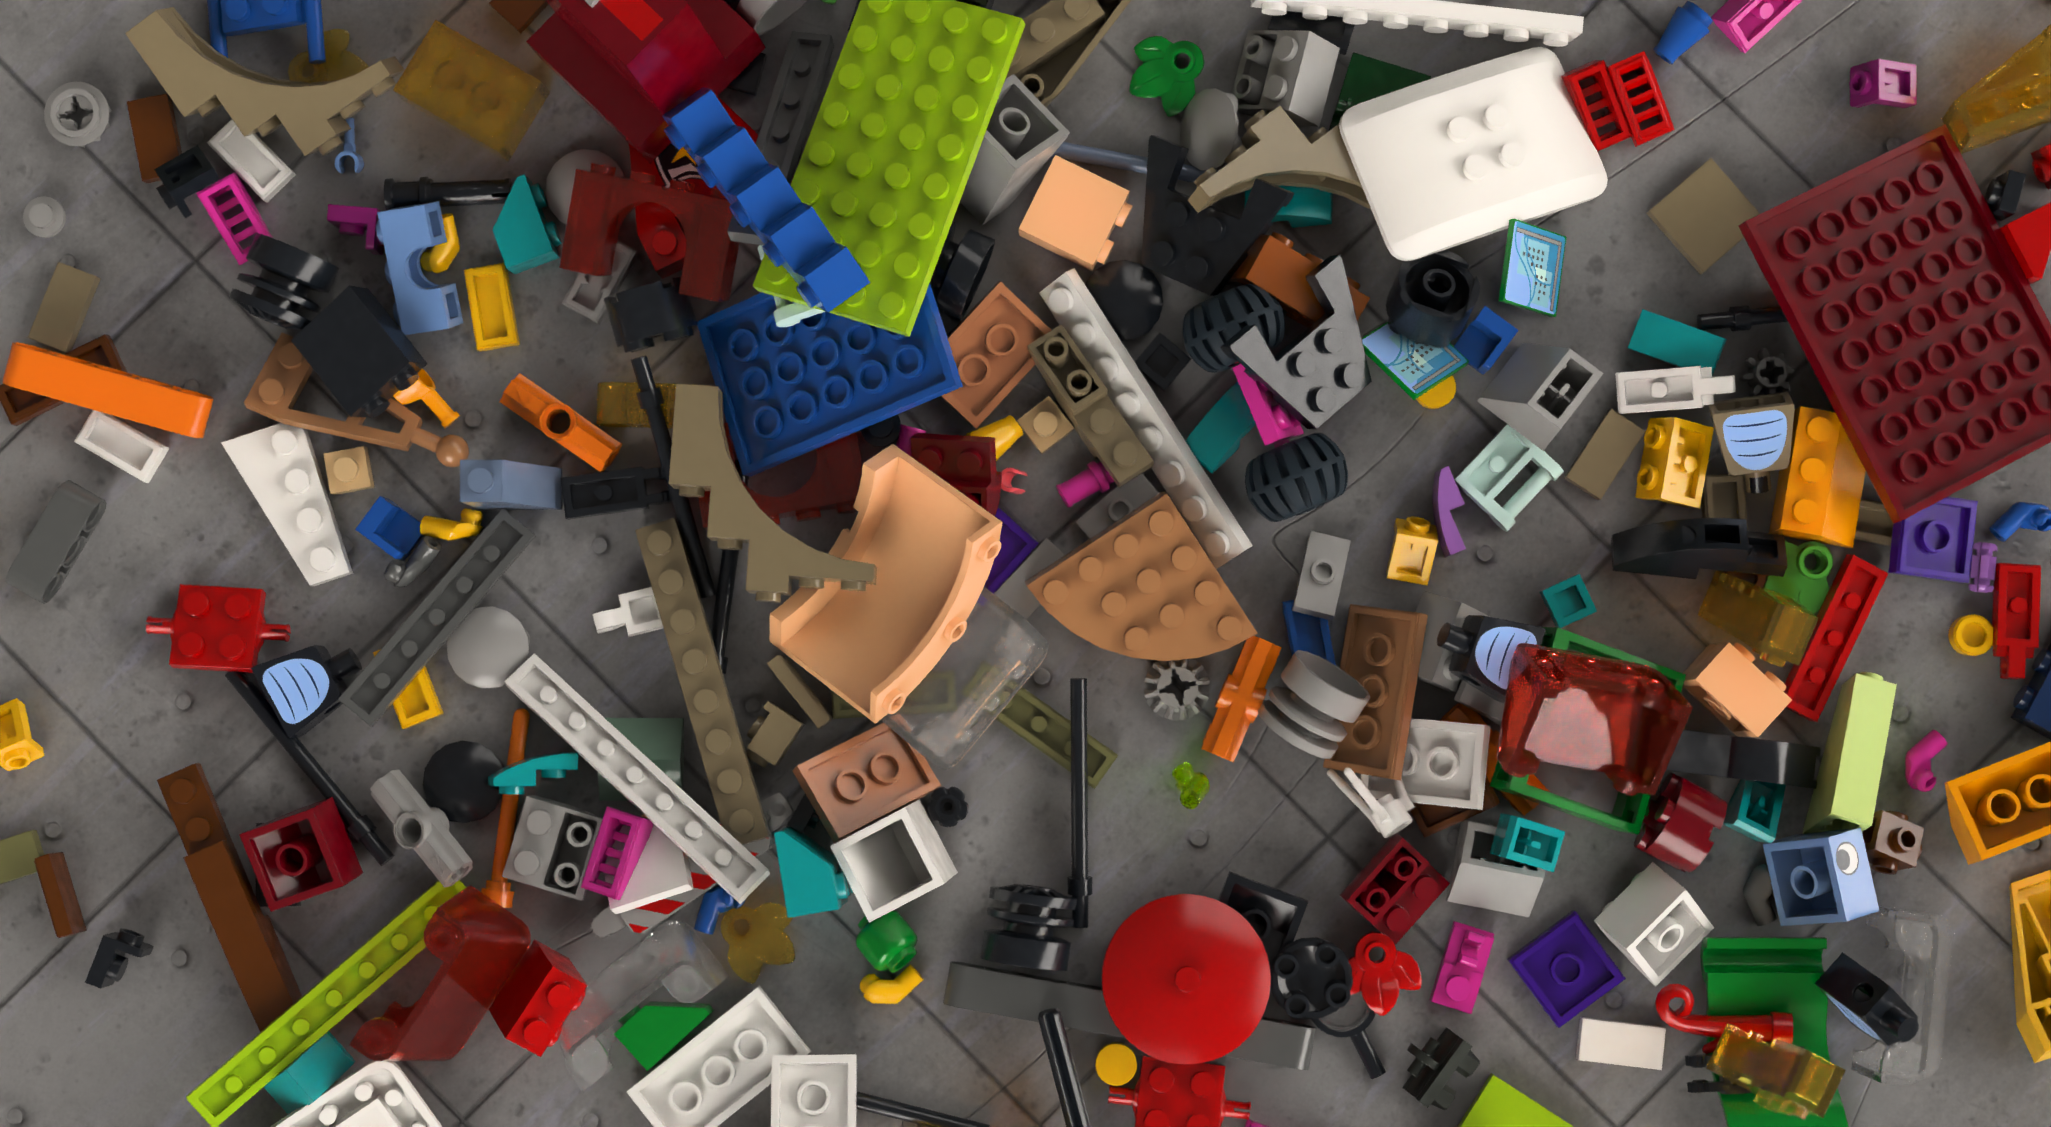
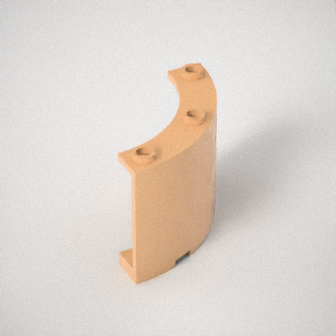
M891 444L863 463L860 486L853 508L859 512L851 530L848 528L843 529L828 553L845 560L875 564L877 567L876 585L866 584V591L841 590V582L824 581V588L822 589L800 587L782 605L770 613L769 642L875 724L888 713L894 714L903 706L906 697L933 669L952 642L957 641L964 634L967 628L966 620L983 590L994 559L1001 549V542L999 540L1002 521L894 444Z

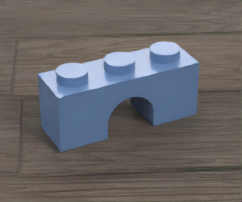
M439 201L377 212L379 220L376 224V232L380 243L385 248L387 258L385 276L388 283L393 287L395 297L393 314L396 323L401 326V331L405 335L449 329L463 324L456 283L443 285L432 283L424 276L420 266L422 253L427 247L447 242Z

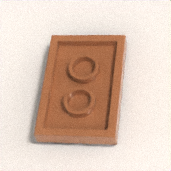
M998 281L947 336L963 387L941 397L976 429L1036 365L1027 346L1052 331L1001 281Z
M900 715L797 765L792 771L834 843L923 798L941 786Z

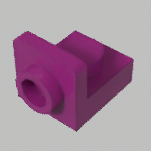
M1876 59L1851 67L1849 82L1850 106L1860 108L1870 104L1908 108L1917 105L1916 65Z
M328 204L327 221L339 228L340 234L364 236V230H367L365 248L374 255H383L384 245L380 243L376 232V224L379 220L377 212H381L378 208Z

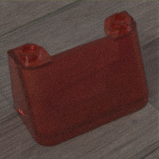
M1520 643L1517 645L1510 662L1496 757L1502 765V769L1515 777L1523 778L1527 774H1535L1540 762L1604 772L1613 782V787L1626 795L1634 796L1637 793L1655 795L1693 706L1666 676L1649 666L1540 645Z
M469 885L438 907L426 925L424 931L426 947L433 955L442 960L443 964L421 998L408 1007H401L400 1004L394 1001L389 1005L383 1016L375 1017L365 1022L349 1045L374 1061H446L453 1058L465 1046L526 953L531 942V933L528 926L511 912L472 885Z

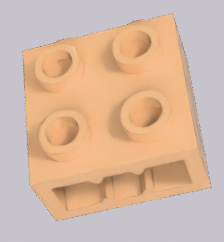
M1055 155L1019 227V236L1093 271L1097 262L1105 264L1115 243L1109 240V237L1115 225L1123 228L1132 210L1133 205L1127 203L1130 191Z

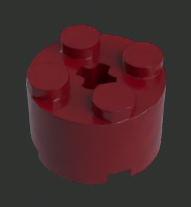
M1670 772L1660 787V795L1657 800L1649 799L1648 817L1644 816V826L1641 828L1639 835L1636 836L1634 846L1677 870L1690 873L1701 864L1712 848L1714 842L1709 840L1713 827L1721 830L1727 812V802L1704 788Z

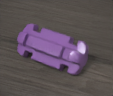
M1986 542L1973 543V550H1976L1975 555H1972L1970 572L1973 584H1968V588L1970 591L1978 593L1993 592L1994 586H1990V580H1995L1997 557H1993V551H1998L1997 545Z

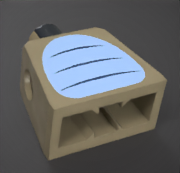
M1783 392L1714 401L1713 405H1708L1728 474L1733 476L1744 474L1745 488L1748 493L1757 494L1771 490L1770 471L1786 469L1790 463L1795 408L1789 393Z

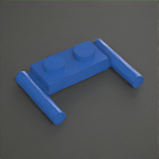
M207 0L210 45L227 58V36H237L306 24L309 63L323 64L326 62L321 0Z

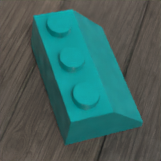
M791 827L774 832L788 918L838 910L848 902L847 898L853 893V890L835 855L806 834L800 833Z

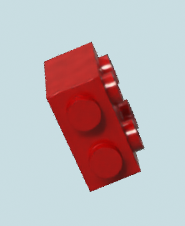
M534 939L488 1010L507 1040L541 1057L546 1048L553 1046L558 1040L562 1031V1024L569 1013L578 1009L583 1002L586 993L585 989L588 985L568 957Z

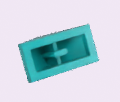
M1740 779L1727 805L1723 824L1755 841L1771 844L1776 838L1786 785Z
M1501 813L1490 854L1554 872L1565 831L1514 815Z
M328 1031L266 1084L264 1088L283 1110L290 1114L294 1110L316 1101L356 1061Z

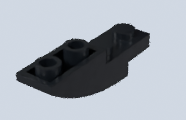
M1694 518L1672 520L1628 529L1613 534L1611 538L1613 571L1696 579L1701 568L1784 577L1788 566L1784 535L1748 531L1746 519Z

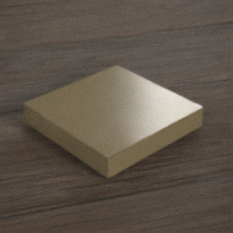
M1710 158L1646 214L1701 275L1744 238L1738 225L1760 213L1713 159Z

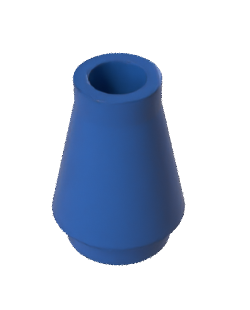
M1687 1L1683 7L1678 6L1653 51L1664 61L1672 65L1679 56L1710 32L1708 27L1713 22L1712 18L1690 1Z

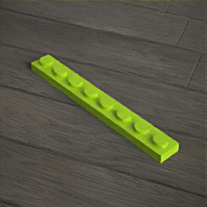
M437 880L186 1095L188 1102L211 1127H218L479 901L461 880L449 887H444Z

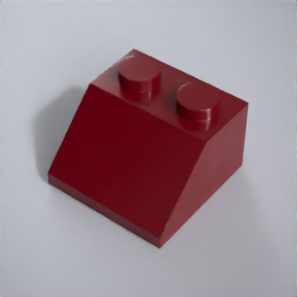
M333 797L299 808L239 834L270 912L343 887L363 874Z

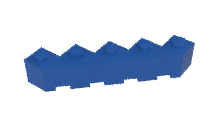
M701 88L663 115V118L669 125L664 131L672 144L678 150L684 147L697 163L696 169L708 187L713 188L716 186L731 204L729 209L743 228L749 225L765 244L762 248L771 262L777 268L782 265L798 283V286H796L797 291L810 308L816 305L818 308L829 313L870 283L849 249L835 242L814 208L801 202L779 167L769 164L746 129L734 124L712 89Z

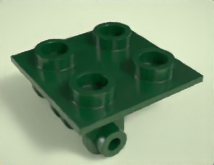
M1353 52L1329 130L1339 124L1344 112L1352 106L1429 80L1431 76Z

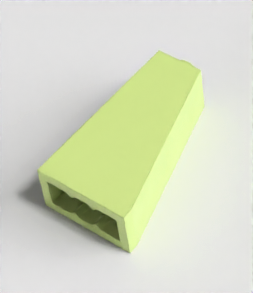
M1871 672L1856 673L1842 684L1816 779L1817 788L1813 790L1803 834L1861 828L1863 832L1872 826L1897 684L1883 681L1882 676Z

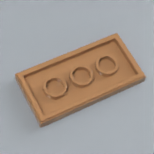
M1350 604L1339 668L1357 680L1368 691L1371 698L1354 723L1338 720L1345 727L1347 735L1341 742H1337L1339 748L1331 759H1324V768L1344 771L1346 767H1349L1354 773L1401 781L1428 615Z

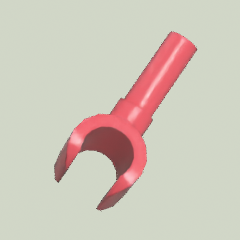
M1011 467L1002 470L1001 489L1016 495L1023 494L1025 490L1013 488L1011 481L1016 475H1028L1024 471Z

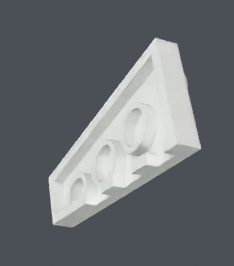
M279 423L221 442L309 585L317 586L353 574L307 429Z

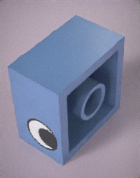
M1861 828L1796 834L1775 840L1771 844H1763L1781 926L1847 922L1879 911Z

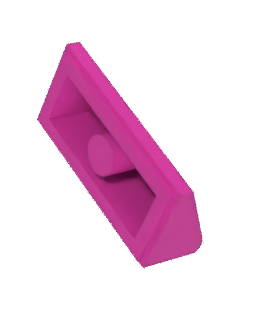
M1728 0L1711 18L1741 52L1746 53L1802 0Z

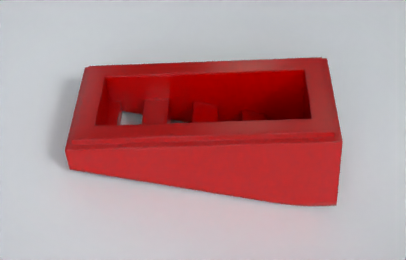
M1645 51L1607 67L1630 128L1631 138L1635 147L1675 130ZM1636 70L1638 77L1623 83L1621 76ZM1643 86L1644 93L1629 99L1628 91ZM1650 101L1651 108L1635 115L1633 107ZM1657 116L1659 123L1643 130L1640 129L1638 123Z
M1604 60L1588 62L1561 76L1597 152L1632 137ZM1592 76L1595 83L1581 89L1579 82ZM1600 92L1601 99L1589 104L1586 103L1585 97ZM1607 107L1608 114L1594 120L1592 119L1591 113ZM1614 122L1616 129L1600 136L1598 135L1597 128Z

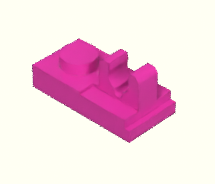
M1453 921L1429 999L1431 1002L1472 1014L1493 945L1494 933Z

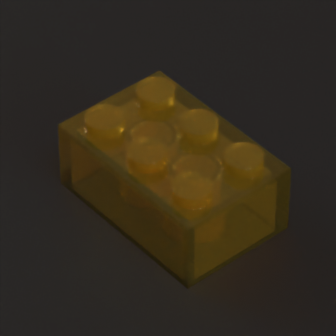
M437 20L432 24L393 89L403 101L509 162L550 94L549 90L540 80Z

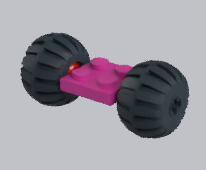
M1250 283L1220 293L1191 308L1185 314L1182 333L1187 352L1194 362L1205 371L1216 373L1233 368L1264 445L1274 444V449L1257 456L1248 463L1245 473V486L1248 499L1256 511L1271 522H1279L1324 505V503L1341 496L1347 488L1348 469L1344 454L1336 443L1324 434L1314 433L1290 442L1291 439L1304 434L1301 423L1272 398L1273 393L1265 385L1249 377L1244 372L1246 368L1235 358H1229L1221 350L1220 347L1247 325L1257 326L1270 351L1278 347L1283 341L1285 319L1280 303L1274 296Z

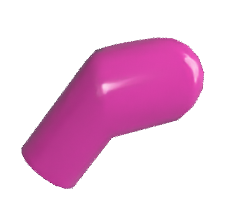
M1936 730L1929 732L1908 750L1905 756L1906 781L1912 789L1921 792H1928L1935 786L1936 777H1934L1931 771V759L1948 745L1945 738Z

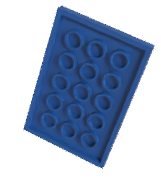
M930 283L910 337L827 312L801 319L799 323L793 326L778 327L773 314L777 309L774 296L763 292L697 321L715 385L723 392V412L743 476H754L963 387Z

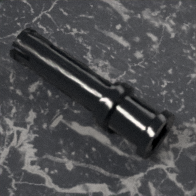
M420 177L419 181L394 182L393 178H389L384 181L385 208L389 210L439 201L440 207L505 204L511 191L512 182L510 178L433 183V180L428 177Z

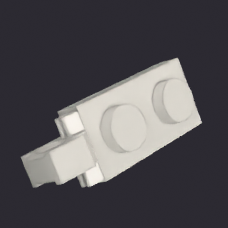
M1689 366L1615 373L1619 414L1703 408L1704 405L1714 404V394L1736 392L1735 375L1712 377V367Z

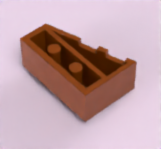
M1272 232L1271 235H1260L1247 252V258L1227 284L1230 282H1239L1242 285L1251 283L1262 288L1278 300L1282 309L1287 312L1285 316L1309 328L1325 312L1305 276L1322 263L1323 260L1309 253L1303 256L1292 249L1294 243L1279 233ZM1347 276L1358 321L1370 297L1358 291L1361 285Z

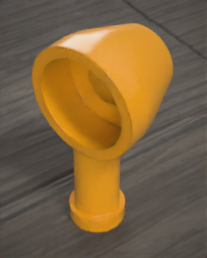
M421 369L418 372V380L409 388L398 391L393 397L403 405L422 399L442 422V427L446 429L460 415L457 411L454 412L437 393L432 378L424 369Z

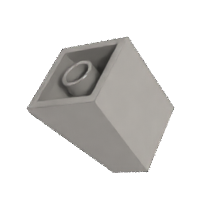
M1014 74L1004 81L960 203L981 225H984L1014 202L1070 134Z

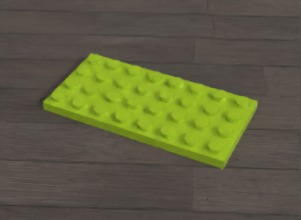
M956 0L860 1L791 183V187L801 202L814 208L835 242L849 249L870 281L868 285L829 313L910 337L1026 25L1022 18ZM765 253L752 286L759 292L808 306L797 291L796 286H798V283L782 265L777 268ZM815 305L814 307H812V308H815V309L822 310V309L818 308L816 305Z

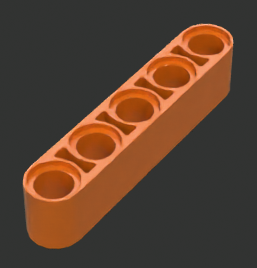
M19 342L12 343L2 381L3 384L194 438L204 437L214 399L199 392Z

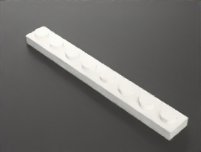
M1251 0L1250 7L1262 8L1261 12L1263 14L1273 16L1285 15L1286 11L1301 12L1303 18L1310 20H1324L1328 15L1343 17V22L1356 25L1366 24L1368 20L1382 21L1384 27L1391 29H1404L1409 24L1423 26V30L1429 33H1446L1448 29L1463 30V35L1472 38L1487 37L1488 33L1504 35L1503 39L1510 42L1528 41V38L1544 39L1543 44L1555 47L1566 46L1568 42L1573 41L1582 34L1584 20L1582 16L1439 0Z
M1075 268L1063 273L1039 292L1059 325H1063L1108 389V397L1154 460L1151 468L1215 568L1218 569L1253 545Z
M535 653L504 681L507 688L739 904L770 875L767 867Z

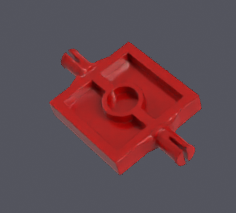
M180 584L177 608L172 618L148 616L146 620L148 623L146 624L147 634H170L172 645L169 665L171 667L253 673L251 668L257 665L258 653L264 644V640L288 642L290 639L288 634H291V628L289 624H266L264 616L266 592L263 589Z
M1142 1056L1140 1077L1134 1089L1109 1086V1093L1125 1095V1097L1108 1096V1104L1132 1106L1135 1116L1134 1127H1220L1224 1117L1249 1120L1250 1112L1235 1111L1234 1108L1251 1109V1102L1226 1100L1223 1088L1225 1065L1208 1063L1175 1064L1158 1060L1154 1057Z

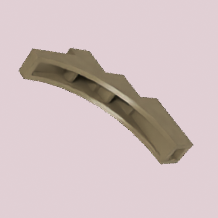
M174 7L154 11L125 33L184 117L200 113L202 117H206L223 105L244 137L258 132L264 137L283 125L304 156L318 151L322 156H325L341 146L343 141L340 136L351 129L346 119L365 108L362 100L373 93L377 98L396 86L397 83L393 78L404 71L394 56L380 60L354 76L341 80L307 83L277 79L249 70L220 54L192 30Z
M1278 106L1269 114L1261 110L1244 124L1247 132L1241 138L1242 145L1224 160L1227 165L1218 172L1214 167H1211L1194 181L1197 189L1188 199L1189 203L1199 213L1225 197L1252 189L1255 179H1262L1276 186L1308 187L1344 196L1371 210L1340 134L1339 124L1330 131H1327L1323 126L1307 139L1281 106Z
M676 384L669 485L674 489H679V495L685 497H704L705 491H710L707 537L711 541H717V548L742 550L743 543H749L745 590L756 594L755 601L780 603L781 595L791 596L793 579L799 580V587L816 589L824 588V581L841 582V590L866 591V584L876 585L877 567L875 564L845 560L811 548L782 530L760 509L743 485L730 455L724 429L723 392L718 386Z

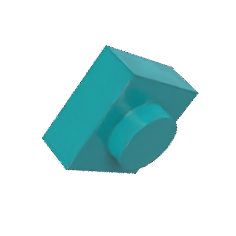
M1576 574L1540 591L1549 614L1558 628L1567 626L1597 612L1580 574Z

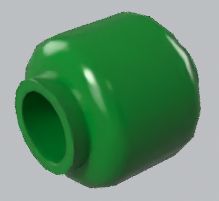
M893 910L870 923L865 916L859 922L858 927L861 931L857 935L856 946L877 971L890 970L891 973H895L915 957L917 953L915 949L917 935L897 911Z

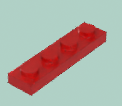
M1846 554L1784 683L1787 688L1783 692L1792 699L1785 707L1786 709L1809 721L1818 722L1888 576L1886 571L1855 555Z

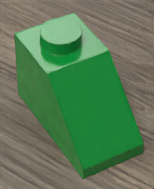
M650 1001L642 1008L635 1003L617 1019L622 1027L614 1035L646 1071H649L710 1015L714 1009L710 1004Z

